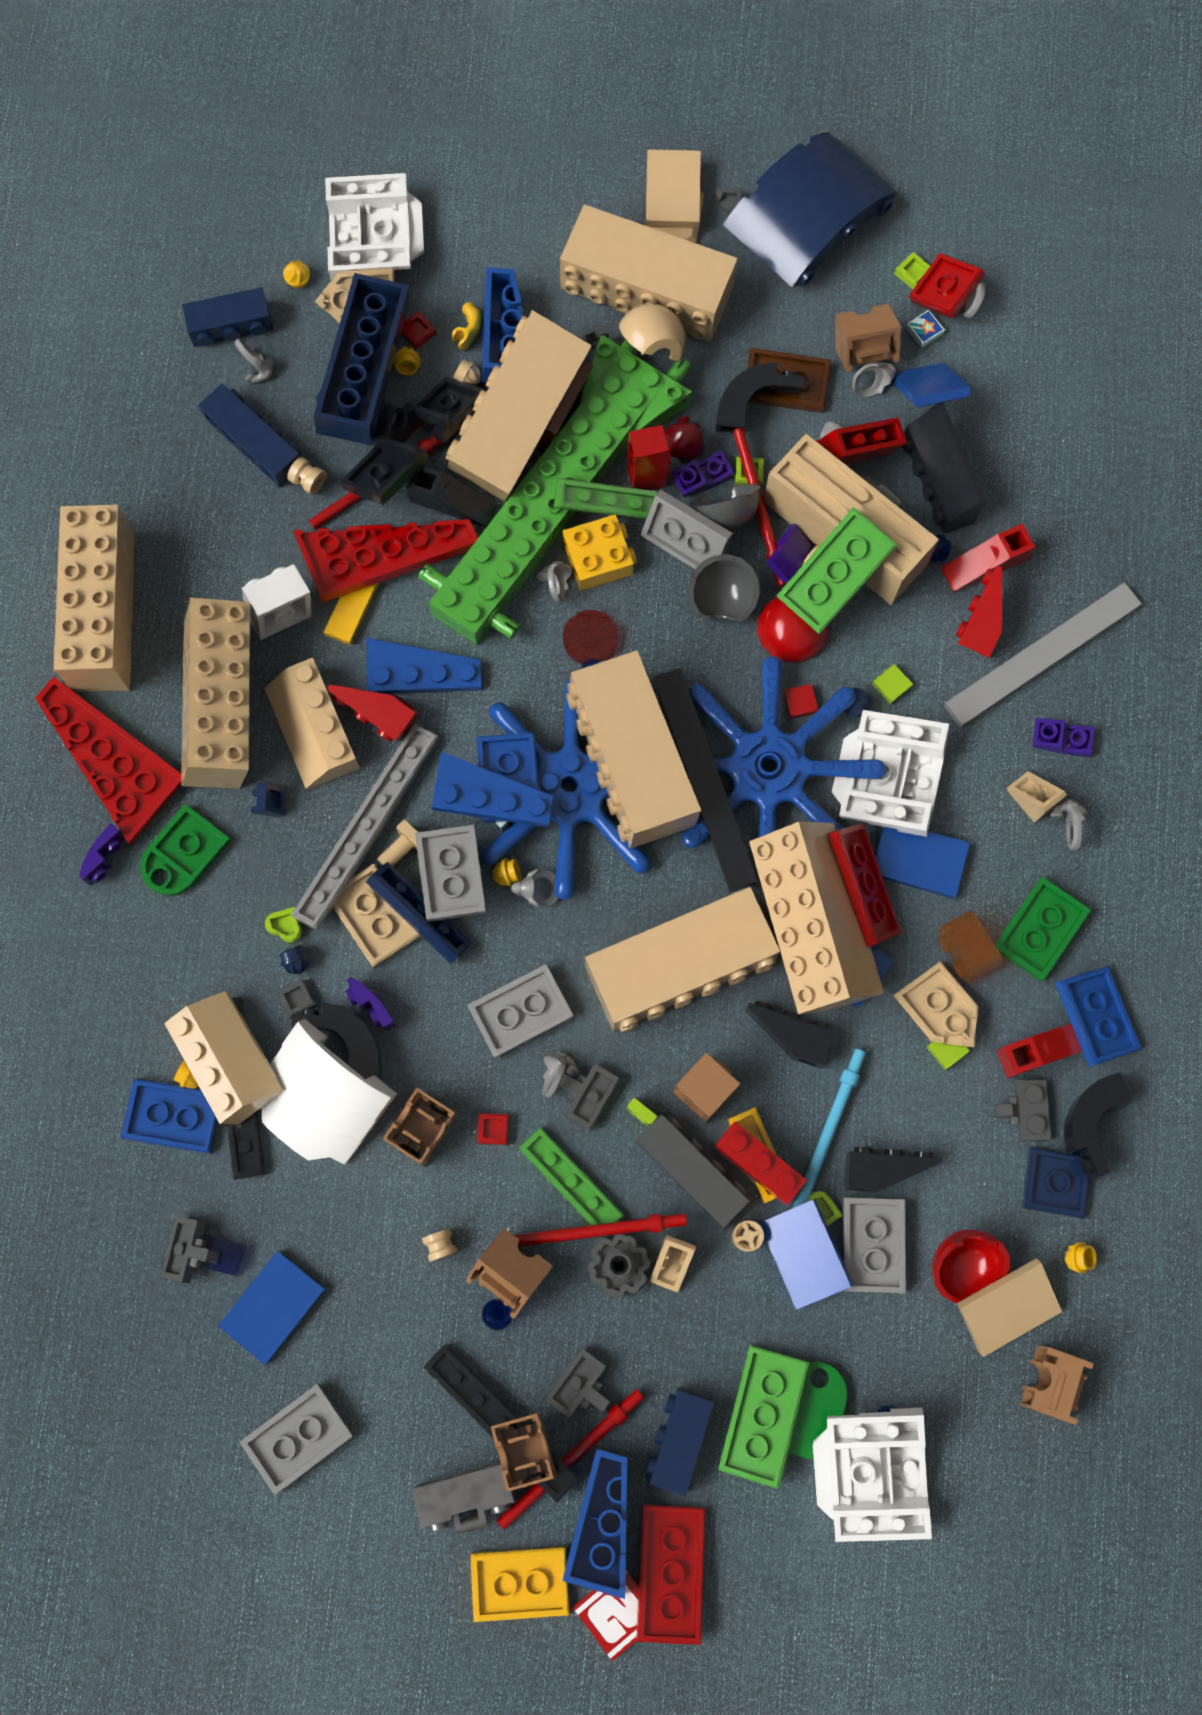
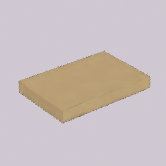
M647 149L646 226L699 227L701 151Z
M372 864L351 878L333 907L373 968L422 937L366 884L368 878L378 870L375 864Z
M1034 1259L957 1303L976 1348L982 1357L1062 1313L1042 1263L1038 1259Z

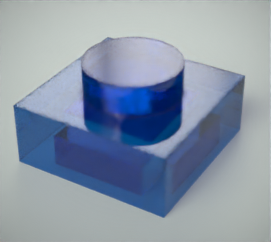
M215 1238L211 1249L220 1251L218 1263L207 1262L205 1268L237 1276L246 1246Z

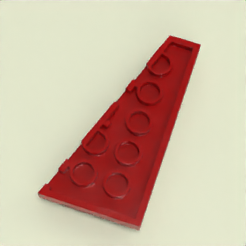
M470 519L436 521L433 525H417V522L407 523V526L392 527L391 524L351 526L345 530L338 531L320 528L318 532L304 533L303 530H293L322 603L424 567L427 563L431 565L468 552L478 539Z
M53 676L35 699L131 846L180 789L181 773Z

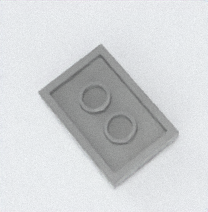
M660 490L655 495L640 536L696 569L702 561L714 555H723L733 533L663 490Z
M474 825L415 833L427 922L486 913Z
M546 964L467 1005L494 1059L574 1018Z
M843 1198L842 1260L854 1285L843 1290L844 1292L906 1294L905 1199Z
M318 1383L239 1443L275 1496L353 1437L354 1434Z

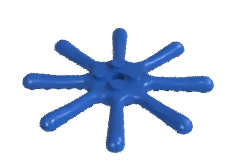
M769 656L762 663L763 725L755 733L744 731L703 685L694 684L688 689L693 704L735 743V751L732 756L724 759H713L718 773L729 775L734 781V788L727 795L732 812L744 801H753L759 805V837L776 831V809L783 802H792L797 805L811 822L834 823L836 831L843 829L804 791V782L809 777L829 776L881 779L886 773L884 762L878 759L815 761L808 758L805 754L804 749L807 742L855 702L856 693L850 687L840 688L797 732L792 734L784 733L778 725L782 662L778 657ZM767 761H772L777 765V769L773 772H766L761 766ZM703 816L697 820L694 827L688 828L682 834V842L685 846L696 848L709 836Z
M570 679L564 685V745L562 749L557 752H548L535 739L539 791L553 796L550 820L556 822L560 829L554 893L562 900L570 899L575 892V829L582 822L593 823L636 873H645L651 867V860L638 846L629 849L627 841H621L617 825L603 810L604 803L609 798L607 789H602L598 782L596 772H599L596 761L591 762L588 754L580 749V733L576 724V720L579 717L576 709H570L566 694L569 693L567 684L570 683ZM497 702L490 707V717L507 734L530 733L504 703ZM570 782L576 785L577 790L568 793L562 789V785ZM513 824L482 849L480 853L481 860L489 866L497 864L536 825Z

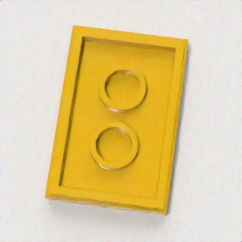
M566 1546L471 1553L474 1622L570 1615L568 1582L562 1581L567 1565Z

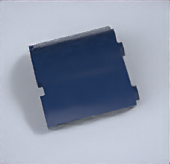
M829 132L812 136L809 140L811 143L806 146L799 143L775 162L757 180L756 183L759 187L749 199L744 196L723 224L791 287L807 285L815 275L814 270L844 238H850L857 227L876 216L886 214L893 206V198L897 194L893 188Z

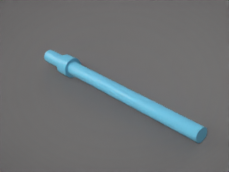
M855 1049L847 1070H843L839 1080L842 1082L804 1177L807 1181L799 1190L792 1208L808 1202L809 1196L812 1193L853 1087H857L861 1077L858 1073L866 1056V1052Z

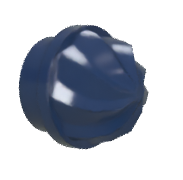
M853 688L856 693V700L845 710V713L851 717H861L863 710H870L869 704L872 698L865 691Z
M300 944L280 953L281 967L283 966L290 974L303 973L309 964L307 950L304 951Z

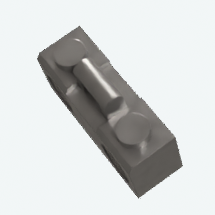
M501 1462L420 1484L412 1489L420 1527L425 1528L429 1526L430 1531H436L448 1527V1521L453 1519L457 1535L488 1526L485 1510L491 1509L492 1514L509 1510V1503L515 1501L514 1491H506ZM477 1508L478 1515L461 1520L459 1513Z

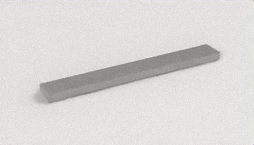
M1122 583L944 704L945 709L960 728L1132 613L1142 603L1126 583Z
M415 723L412 725L292 912L291 916L316 931L320 929L440 740L438 735Z

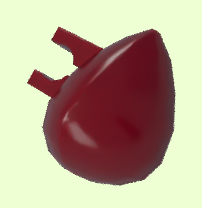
M688 416L679 419L678 423L670 425L664 431L665 435L669 434L673 447V451L670 452L671 457L679 460L698 458L703 454L704 437L700 425L697 422L694 424L690 423Z

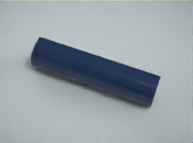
M388 862L376 870L366 881V884L450 964L472 944L448 919L427 922L423 895Z

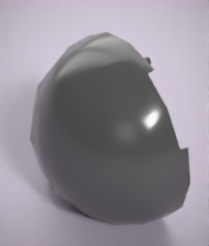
M749 483L727 488L724 500L716 503L710 502L707 496L700 498L695 496L696 499L691 501L689 505L692 509L726 530H735L748 523L757 512L760 502L759 484Z
M729 554L714 555L702 561L692 572L688 584L689 604L695 616L704 619L717 617L744 621L756 608L760 595L759 579L753 567L742 558Z

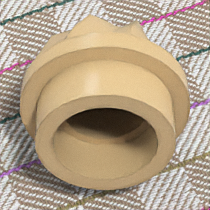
M463 359L453 378L476 386L481 381V370L473 360L469 362Z

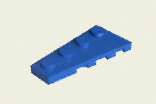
M366 638L367 690L387 694L482 690L481 660Z
M441 751L432 802L433 811L549 827L553 804L552 795Z

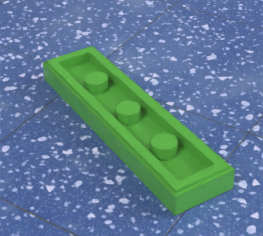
M558 478L556 479L554 508L605 515L616 514V516L646 520L658 491Z
M541 1127L519 1147V1150L590 1225L618 1222L624 1217V1214Z

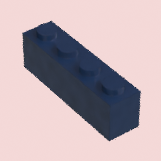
M220 384L198 404L203 418L280 488L288 481V472L295 460L300 457L301 451L293 442L289 441L287 443L283 440L281 432L272 423L267 425L255 407L251 406L249 408L243 403L244 399L235 389L229 390L224 384Z

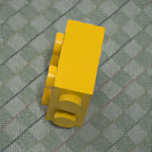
M616 514L562 530L563 544L580 591L633 575V565L637 564L633 548L627 547L625 539H628L624 523L618 522Z

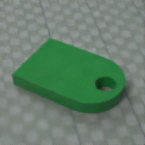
M184 804L145 850L140 862L141 876L146 885L160 895H181L196 884L231 842V839ZM159 871L168 872V880L163 885H155L154 876Z
M809 1361L811 1365L789 1454L814 1460L813 1441L827 1429V1416H843L847 1402V1388L840 1373L832 1366L819 1361ZM815 1369H823L827 1374V1382L822 1387H815L810 1379L811 1373Z

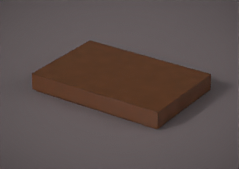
M750 348L747 369L763 363H778L777 374H781L783 371L797 372L798 376H804V387L801 394L766 392L757 395L750 402L823 413L831 365L830 359Z
M587 361L582 362L537 444V449L543 453L556 436L593 368V365Z

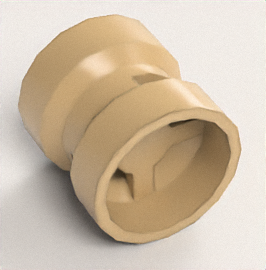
M299 457L292 464L287 478L288 481L295 485L301 484L304 491L314 495L323 486L327 473L320 467L311 466L310 461L304 457Z

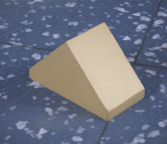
M1029 771L1007 787L1009 794L1034 823L1050 812L1067 796L1064 790Z
M666 1235L649 1282L679 1292L696 1246Z

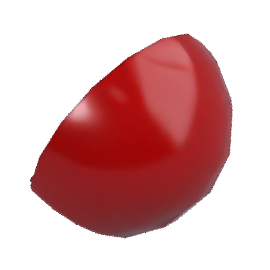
M776 596L764 606L757 620L756 634L761 645L771 656L778 657L783 662H801L814 657L823 649L828 638L829 625L821 634L817 633Z
M978 1230L955 1231L939 1244L933 1257L931 1266L934 1284L941 1296L953 1303H958L1008 1275L1010 1270L1009 1253L1003 1243L986 1232Z

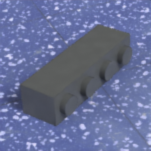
M661 1114L635 1143L723 1229L749 1202L745 1197L748 1192L737 1181L731 1184L723 1176L726 1170L715 1159L709 1162L701 1154L704 1148L692 1137L687 1140L680 1133L683 1128L673 1117L669 1116L666 1119Z

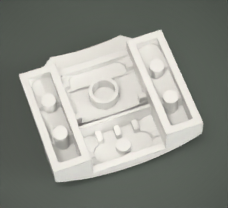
M406 173L325 178L330 229V247H327L330 280L339 271L394 268V270L411 269V261L424 253L422 203L407 191Z
M863 710L859 729L843 739L839 760L878 759L884 762L886 773L881 779L835 777L832 794L841 804L839 817L868 822L871 825L897 829V832L927 837L943 767L949 724Z
M306 1019L297 1022L282 1043V1048L270 1063L284 1091L261 1107L262 1123L281 1141L305 1159L315 1160L331 1157L345 1165L396 1097L397 1093L375 1075L364 1079L323 1045L328 1038Z
M922 1408L890 1409V1412L827 1416V1429L813 1441L817 1506L834 1520L835 1542L932 1539L925 1461L924 1414Z

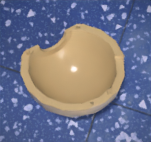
M642 304L628 311L621 319L619 328L622 335L632 346L642 352V355H653L657 350L667 348L670 350L669 358L671 360H681L686 346V333L682 322L670 309L658 304Z

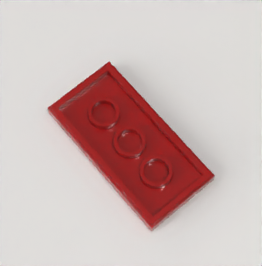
M860 823L828 833L866 946L878 944L901 934L898 920L864 824Z
M641 1504L637 1642L701 1645L705 1508Z

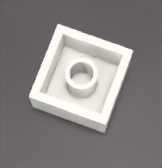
M294 564L288 567H279L271 575L262 579H253L242 587L243 602H250V623L260 640L311 617L310 591Z

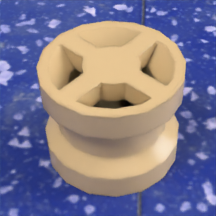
M750 1220L743 1221L733 1229L732 1240L734 1245L741 1251H755L763 1243L764 1232L758 1223Z
M451 1228L422 1238L423 1244L429 1250V1262L458 1252L457 1246L453 1245L451 1241Z

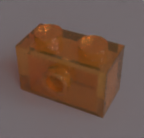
M973 910L941 925L938 938L939 945L946 954L950 953L955 961L953 965L957 974L961 978L965 977L969 985L1001 968L1004 958Z

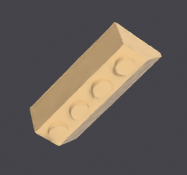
M313 657L286 668L264 688L306 790L360 769Z
M228 991L187 1005L164 1023L220 1124L239 1125L284 1091Z

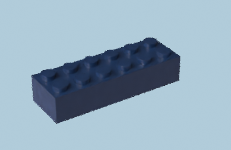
M354 273L314 413L317 434L371 445L409 307V285Z

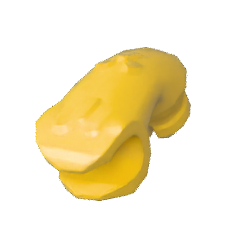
M467 302L462 306V312L466 315L467 322L469 323L466 328L457 327L452 332V341H460L458 348L462 351L468 350L481 328L482 310L475 307L471 302Z

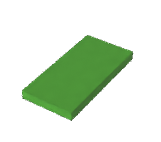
M853 507L778 593L777 597L817 633L821 634L898 545Z
M752 1345L749 1346L718 1468L719 1471L780 1489L807 1382L810 1362Z

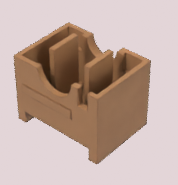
M889 303L871 307V312L864 315L856 314L853 311L835 314V350L846 372H851L852 366L891 358L894 363L900 362L901 326Z
M706 1052L677 1083L673 1093L706 1123L735 1092L740 1083L731 1075L733 1072L719 1059L715 1061Z
M416 1088L407 1101L401 1115L391 1125L383 1140L425 1167L428 1163L427 1161L458 1116L455 1112L419 1088ZM434 1104L436 1108H438L442 1112H446L447 1117H443L441 1114L437 1113L432 1108H430V1106ZM404 1145H407L408 1147L419 1153L421 1156L415 1158L416 1155H414L407 1149L403 1150Z
M503 1228L478 1259L465 1281L471 1284L474 1279L479 1282L478 1285L486 1287L504 1301L503 1304L505 1306L509 1305L513 1309L509 1316L515 1319L553 1266L538 1254L533 1257L524 1256L518 1249L519 1239Z
M1037 1345L1034 1358L1029 1363L1038 1369L1040 1374L1039 1381L1032 1387L1022 1386L1024 1392L1020 1406L1057 1420L1077 1425L1078 1419L1071 1417L1070 1413L1071 1411H1078L1077 1405L1084 1381L1087 1379L1086 1374L1082 1373L1083 1368L1093 1369L1094 1363L1051 1347Z
M542 1412L491 1426L507 1492L551 1480L558 1476ZM531 1418L534 1421V1424L514 1429V1423L528 1422ZM547 1471L544 1477L543 1475L531 1478L530 1481L526 1478L528 1475Z

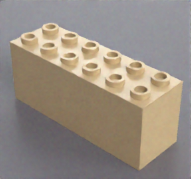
M584 204L560 257L561 289L571 295L589 298L596 304L609 305L622 313H627L634 307L642 304L662 305L678 316L683 324L685 333L690 334L695 339H705L711 342L734 288L738 258Z
M533 310L528 318L523 315L513 335L516 339L515 342L508 341L501 354V367L495 365L486 384L489 389L487 392L481 390L472 409L475 411L474 416L467 415L460 428L459 435L462 436L460 441L453 440L445 458L449 461L447 469L504 502L508 498L592 346Z
M805 434L769 473L764 494L765 504L791 525L796 524L814 544L821 545L848 512L855 507L898 545L865 583L866 586L890 605L898 599L927 566L939 539L809 435Z
M119 505L60 506L54 671L73 692L130 691L135 532Z
M190 598L184 620L181 786L240 789L249 770L250 602Z
M636 650L571 672L570 683L567 684L569 693L566 694L570 709H576L579 719L576 720L580 735H586L589 745L586 746L589 759L591 762L596 761L599 772H596L600 787L602 789L606 788L609 794L607 805L612 815L616 814L620 825H617V830L621 841H627L629 849L694 827L701 809L638 651Z
M797 822L749 841L798 1014L834 1010L884 994L871 947L866 946L828 837V833L836 831L834 823Z
M748 887L585 957V968L613 1032L620 1029L621 1033L637 1027L639 1020L647 1017L648 1021H652L663 1016L667 1007L674 1005L675 1009H680L691 1004V999L697 995L702 994L703 998L718 992V988L727 982L730 986L746 980L745 976L753 971H756L758 975L772 969V964L776 963L775 960L780 950L751 887Z

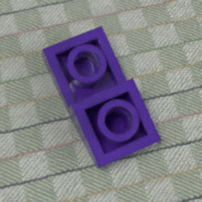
M722 450L698 463L695 459L671 472L683 497L708 490L735 477Z
M792 524L776 543L778 548L766 561L783 583L789 582L796 574L812 545L796 524Z
M1036 718L1033 747L1061 754L1091 758L1095 727L1067 725L1065 720Z
M112 823L95 840L81 866L79 877L90 886L94 882L102 881L107 876L108 869L112 865L105 857L108 854L112 855L117 852L122 846V841L125 840L123 834Z
M352 977L346 979L350 988L345 991L353 1006L358 1004L362 1010L373 1006L369 1013L376 1027L382 1025L385 1031L396 1027L384 1005L366 986Z

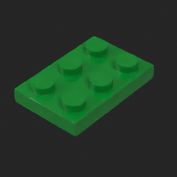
M1041 876L992 949L1042 982L1091 909Z

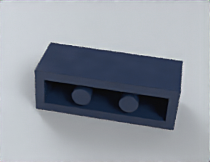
M263 287L182 304L188 334L194 347L209 346L224 340L233 341L242 336L261 335L266 331L274 330Z
M678 1388L675 1395L669 1394L664 1412L669 1413L666 1426L660 1424L655 1443L659 1444V1449L656 1457L650 1456L645 1475L650 1476V1485L686 1497L714 1405L713 1400Z

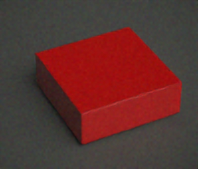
M419 311L404 321L401 332L402 336L416 350L437 334L433 325Z
M812 684L789 688L783 691L790 719L812 715L818 711Z
M479 1113L477 1144L507 1146L509 1114Z

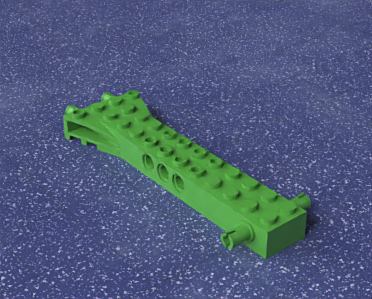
M601 334L592 361L593 368L587 377L579 408L453 572L446 576L429 563L424 566L426 571L423 569L420 571L418 578L438 590L429 602L431 615L475 645L479 644L491 626L512 640L515 637L513 633L517 634L521 625L502 612L560 537L562 530L566 529L578 513V511L554 508L556 479L563 478L600 484L619 457L628 451L629 432L661 424L664 426L670 422L671 417L680 411L685 412L691 407L692 391L679 384L691 370V365L687 360H685L683 365L681 363L684 358H681L680 361H675L669 371L663 374L635 356L638 350L626 339L620 346Z

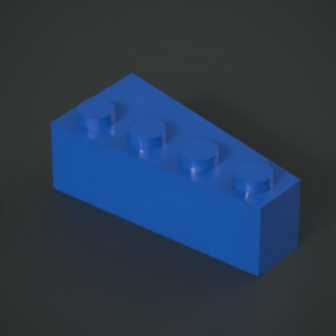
M486 268L481 383L488 382V378L495 365L501 367V354L509 340L515 342L516 339L513 335L524 315L514 269Z
M596 1449L562 1580L625 1599L627 1457Z

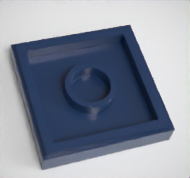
M1030 1147L1022 1208L1085 1219L1089 1177L1081 1170L1079 1164L1080 1156H1067V1153Z

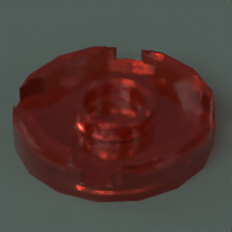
M583 610L577 613V615L566 622L563 630V646L568 656L575 662L586 666H592L609 660L618 646L619 639L616 625L607 614L597 610Z

